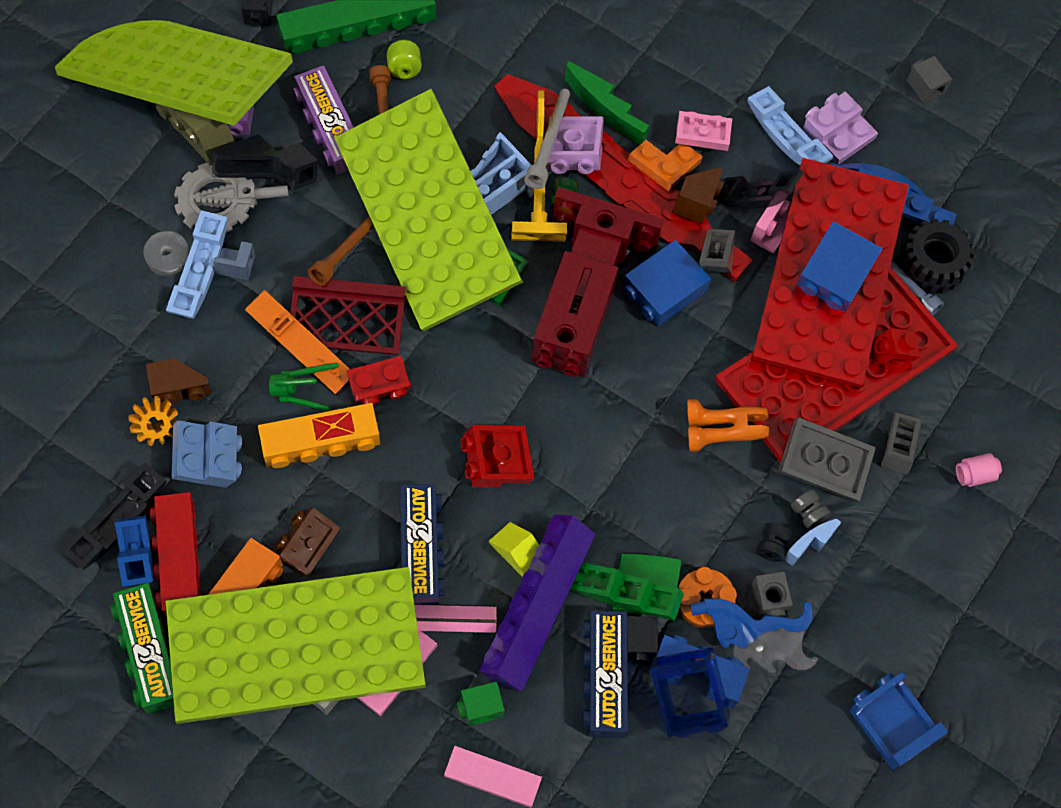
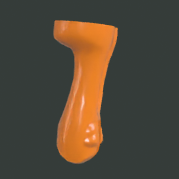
M688 399L690 452L700 451L705 445L712 443L751 441L769 436L768 426L748 425L749 421L768 419L769 416L766 408L737 407L709 410L703 408L697 399ZM724 423L734 424V426L727 428L703 429L700 427Z

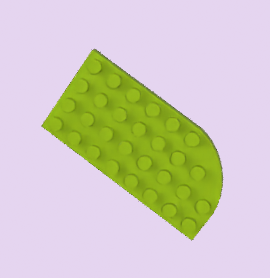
M148 20L121 24L90 36L55 66L57 75L235 126L293 63L291 53L169 21Z

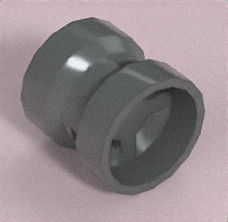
M814 489L806 492L791 504L793 510L803 517V524L808 530L819 525L831 515L827 506L819 502L820 497Z

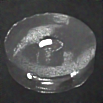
M171 231L154 234L144 246V258L148 267L160 275H173L184 269L190 253L185 239L178 233ZM165 251L171 252L169 255H162Z

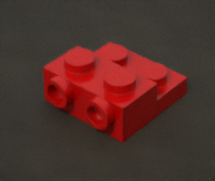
M472 425L462 436L461 449L467 453L469 461L465 466V475L467 479L472 480L473 487H500L503 483H530L534 480L525 426Z

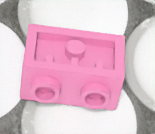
M680 111L676 126L675 143L728 151L732 119L719 115L711 116L692 111Z
M788 198L780 204L766 208L756 224L750 240L771 253H775L781 243L791 203L787 201Z

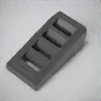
M894 412L882 457V468L905 475L909 473L914 461L922 423L921 419ZM897 426L912 429L913 432L897 428Z

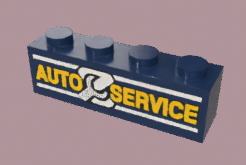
M436 484L400 485L402 568L409 567L414 605H439V596H445L444 578H438V568L444 567L443 550H437V539H443V522H437L436 511H442V494H436Z
M591 611L589 620H584L583 637L589 638V650L584 649L583 668H589V679L583 680V698H589L588 709L583 710V728H588V737L625 738L628 732L627 612Z

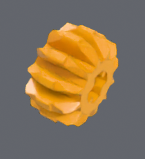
M155 396L153 402L149 403L148 399L144 397L142 399L144 406L141 407L134 404L133 410L137 414L128 416L129 422L134 423L130 426L131 433H138L136 438L139 442L147 438L149 446H153L155 439H159V442L164 444L165 435L173 437V430L171 428L178 421L174 419L178 412L176 409H170L171 403L169 400L161 403L159 396ZM156 417L158 423L152 425L149 419Z

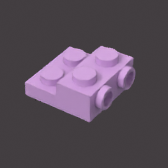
M846 92L841 95L837 93L832 94L825 101V106L820 109L815 106L805 116L806 121L803 131L812 140L817 138L833 155L832 161L837 165L872 142L878 135V132L861 116L863 109Z
M562 117L546 165L547 170H552L556 174H563L567 170H578L583 174H590L593 170H600L603 117Z

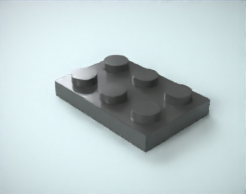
M798 417L794 419L778 473L858 502L862 496L876 447Z

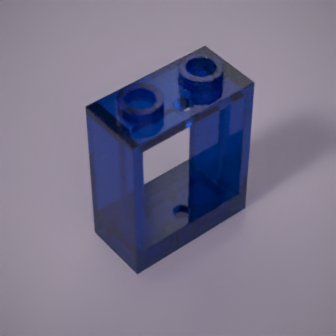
M713 647L653 658L650 671L668 737L687 738L697 732L717 733L728 727L730 711ZM708 671L718 710L677 717L667 678Z

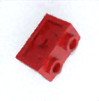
M402 356L346 371L356 405L360 403L362 405L369 403L375 405L379 403V398L390 396V399H397L406 396V391L411 389V382L408 380Z

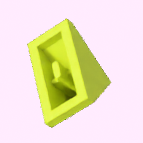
M511 522L489 540L492 547L522 577L528 570L535 555V550L539 546L532 533Z

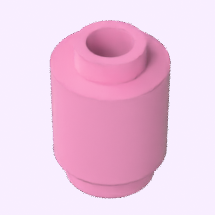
M991 453L966 458L961 463L956 464V475L962 486L968 485L972 487L997 481L999 474L1002 472L999 459L997 457L994 458Z

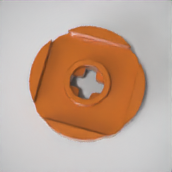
M708 567L699 568L686 575L678 587L684 592L679 613L686 622L697 628L715 627L711 615H707V613L692 616L690 604L701 600L699 595L701 592L710 593L712 595L711 598L729 600L735 603L736 590L729 579L722 573L711 570Z

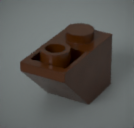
M714 168L686 176L672 212L701 224L707 214L712 216L718 201L713 199L714 195L719 196L724 181L720 180L723 169Z
M175 358L146 364L152 399L155 396H159L161 403L169 400L172 406L178 401L188 399L197 401L212 395L208 378Z

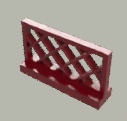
M293 277L290 314L297 318L298 313L301 317L298 321L301 324L305 322L313 331L312 334L328 349L399 356L404 305L406 303V288L404 286L332 279L324 286L313 282L310 277ZM299 298L311 299L316 304V307L303 315L298 309ZM331 301H339L344 309L331 318L323 307ZM359 303L367 304L372 310L362 320H359L351 311ZM386 306L398 307L397 317L389 323L379 314ZM321 310L329 321L316 330L307 319ZM346 313H349L356 324L344 333L336 324V321ZM376 315L384 327L374 335H371L363 324ZM394 324H396L395 332L391 328ZM333 325L341 336L333 342H327L320 333ZM359 327L369 337L361 345L353 344L348 338ZM388 330L394 337V347H381L375 339ZM371 342H373L375 346H368V345H369Z

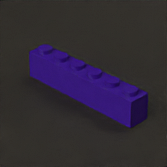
M554 515L548 523L545 535L535 550L533 560L523 575L515 597L510 602L508 612L497 629V634L489 651L484 656L479 672L493 682H497L503 689L522 692L595 537V533L573 515Z

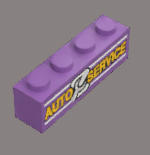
M321 66L294 76L296 87L292 88L296 101L298 103L302 102L305 107L302 111L307 124L312 123L315 128L312 130L317 145L322 144L325 149L322 154L327 166H333L336 175L348 171L349 169L334 137L354 127L325 67Z

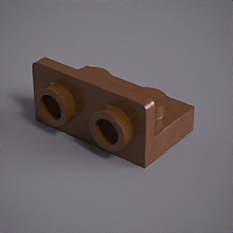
M313 507L303 511L299 510L290 522L293 526L288 534L284 533L274 545L276 549L274 553L279 555L282 561L304 577L309 576L340 530L338 525Z

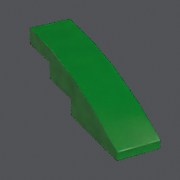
M570 61L566 64L565 81L598 117H603L605 123L637 145H641L647 140L649 125L630 115L632 105L613 95V84Z
M588 563L581 564L569 592L616 607L673 621L676 619L684 596V592L680 588L654 584L647 578L623 574L619 569Z

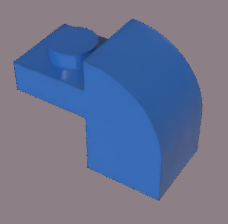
M146 515L115 520L120 550L117 560L122 587L153 582L155 576L154 551L152 541H150Z

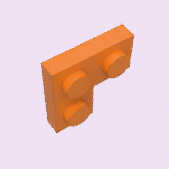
M645 140L630 153L628 161L669 192L701 163L703 156L690 146L679 144L666 155L649 141Z

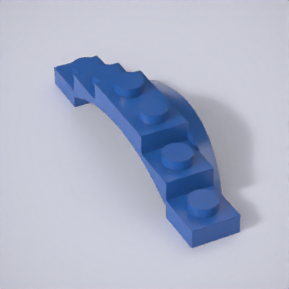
M832 163L834 166L908 184L909 187L902 215L919 226L921 222L927 220L930 223L932 219H938L939 222H942L943 219L949 220V224L954 225L956 213L934 206V199L927 197L915 183L898 172L872 164L849 163L837 165Z

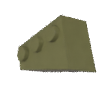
M160 104L156 106L159 114L172 123L174 128L185 137L207 163L209 162V165H212V150L235 143L227 123Z

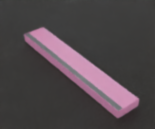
M414 605L418 631L496 632V607Z

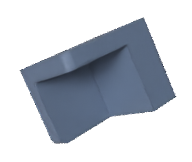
M241 242L239 251L223 248L220 258L214 257L213 265L216 274L249 280L255 259L253 244Z

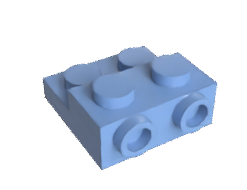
M180 420L173 424L172 479L224 488L234 483L240 477L242 470L241 463L236 462L237 452L242 445V437L237 435V426L211 421L206 425Z

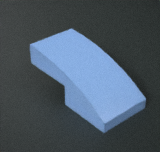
M834 519L810 530L790 548L784 557V561L793 567L808 546H811L819 553L841 522L838 519Z

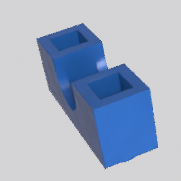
M664 635L649 675L677 686L685 671L689 669L701 670L709 680L706 698L734 708L739 702L750 668L743 666L744 663L736 658L727 657L725 659L715 655L716 652L708 647L699 646L697 648L689 645L687 640L680 636L670 635L669 637Z

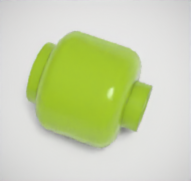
M399 40L388 48L387 65L394 77L410 79L420 72L422 66L419 47L415 43L408 40Z

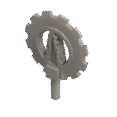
M208 162L199 165V169L193 173L190 171L186 173L182 178L183 184L181 187H176L174 197L178 198V204L175 205L178 216H184L183 223L191 229L196 226L201 212L198 206L227 207L228 209L216 214L228 217L226 232L233 230L231 226L238 222L242 224L249 217L247 212L249 208L254 209V206L257 205V199L289 196L288 185L255 188L252 179L247 180L245 177H217L212 173V165L209 166ZM223 182L226 184L225 186H219L220 188L215 187L213 190L207 189L208 191L203 190L201 193L199 192L200 188L208 183Z

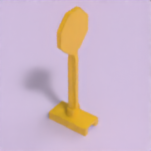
M538 91L537 142L534 150V164L543 143L544 91ZM545 187L534 189V212L531 213V222L512 221L511 241L565 242L567 223L547 222Z

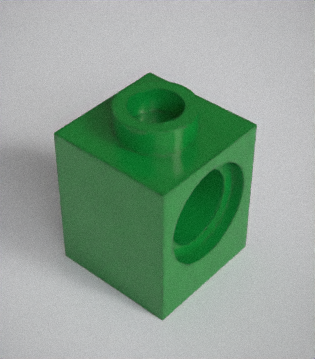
M497 682L461 691V700L457 701L460 718L467 719L468 727L504 718L505 710Z

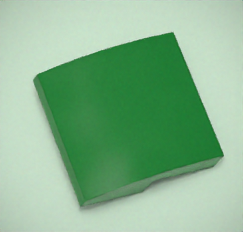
M622 554L619 570L626 575L647 578L654 584L677 588L681 560L652 555ZM612 606V611L627 612L628 615L641 616L643 614Z

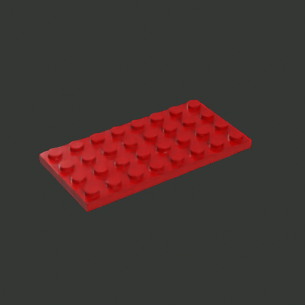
M802 158L799 169L802 170L803 175L796 184L792 195L752 360L861 388L864 383L909 185ZM833 221L883 248L846 312L832 309L824 300L817 296L807 295L801 290V287L796 285Z
M890 267L874 338L890 328L914 332L921 356L917 360L912 362L892 359L883 365L877 364L872 345L863 386L857 388L752 360L753 352L717 374L714 380L736 408L762 407L767 409L768 419L749 421L748 423L750 425H765L769 427V436L762 440L781 463L795 418L799 417L827 429L837 431L955 351L958 344Z

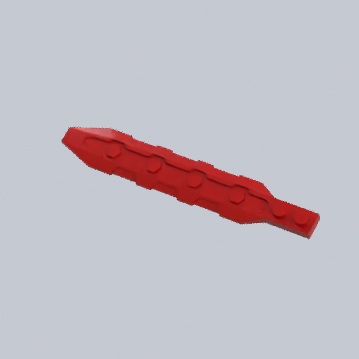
M507 74L495 85L494 89L517 125L536 140L538 91H544V140L549 119L553 114L559 95L552 90ZM567 103L563 117H582L574 111L573 106ZM603 130L600 170H593L592 173L584 175L603 189L606 195L619 206L623 205L626 208L664 219L660 238L668 244L677 240L683 248L691 249L701 256L707 230L713 229L707 217H705L701 224L673 213L672 211L680 191L672 188L668 192L628 161L630 154L615 143L614 138ZM734 246L732 273L722 274L735 283L752 265L753 260Z

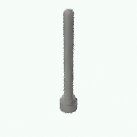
M568 89L560 91L536 163L529 167L524 180L531 188L542 189L546 185L548 179L546 165L570 97Z

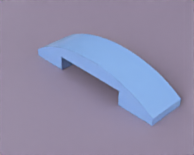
M769 86L748 97L747 101L764 130L794 162L800 165L802 158L827 163L833 159V155L817 138L812 141L784 111L785 103Z
M201 210L192 234L194 241L179 284L178 286L174 285L166 312L191 319L195 318L215 272L213 265L214 257H220L228 217Z

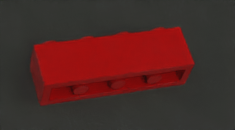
M190 492L154 496L155 507H150L152 525L156 524L157 535H152V546L154 553L158 552L159 563H154L155 580L160 581L161 590L156 592V605L158 610H162L166 619V601L201 596L195 505Z

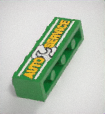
M145 583L113 593L115 603L111 604L110 607L115 622L120 621L122 632H118V638L122 650H128L130 660L125 661L129 678L135 677L137 688L132 691L137 707L142 706L147 714H151L174 706L170 651L159 610L157 609L155 595L150 584Z

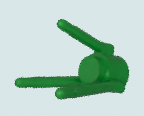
M324 364L294 371H281V374H271L269 381L270 395L272 397H279L280 402H291L314 409L329 411L330 407L327 405L293 397L290 394L296 393V385L315 384L317 382L315 378L296 379V376L335 369L339 367V364Z

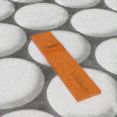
M264 290L245 309L248 314L306 368L338 363V368L313 373L335 395L349 382L346 371L350 369L268 292Z

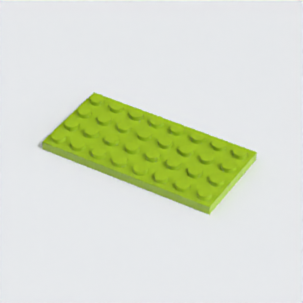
M432 89L334 137L401 286L406 288L405 295L421 330L426 331L523 283Z
M409 567L166 601L175 721L177 724L426 688Z

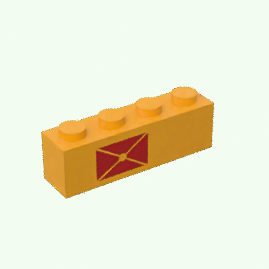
M372 403L258 425L266 467L283 468L291 462L301 461L307 463L315 461L321 456L330 455L331 457H338L346 454L347 451L356 449L368 451L376 445H380Z

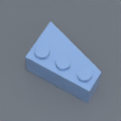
M501 132L495 138V142L490 149L486 150L483 154L482 160L477 167L471 171L491 215L530 188L525 183L524 178L528 168L532 165Z

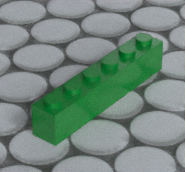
M336 0L276 14L285 52L299 54L305 50L318 47L324 48L343 41L349 42L364 36H374L385 31L400 30L406 26L428 23L436 20L435 0Z

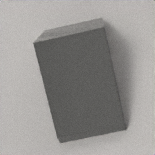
M707 230L700 257V267L705 272L732 273L735 230Z

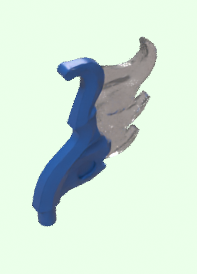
M704 598L702 602L690 604L692 616L704 613L711 615L720 644L724 649L728 648L729 644H733V657L742 661L745 667L750 668L746 661L748 658H752L762 668L770 672L777 671L771 665L774 660H781L796 670H807L813 667L818 660L816 656L807 658L802 650L804 630L811 624L813 614L811 603L808 601L803 602V613L798 618L764 615L759 620L752 619L737 604L729 600Z

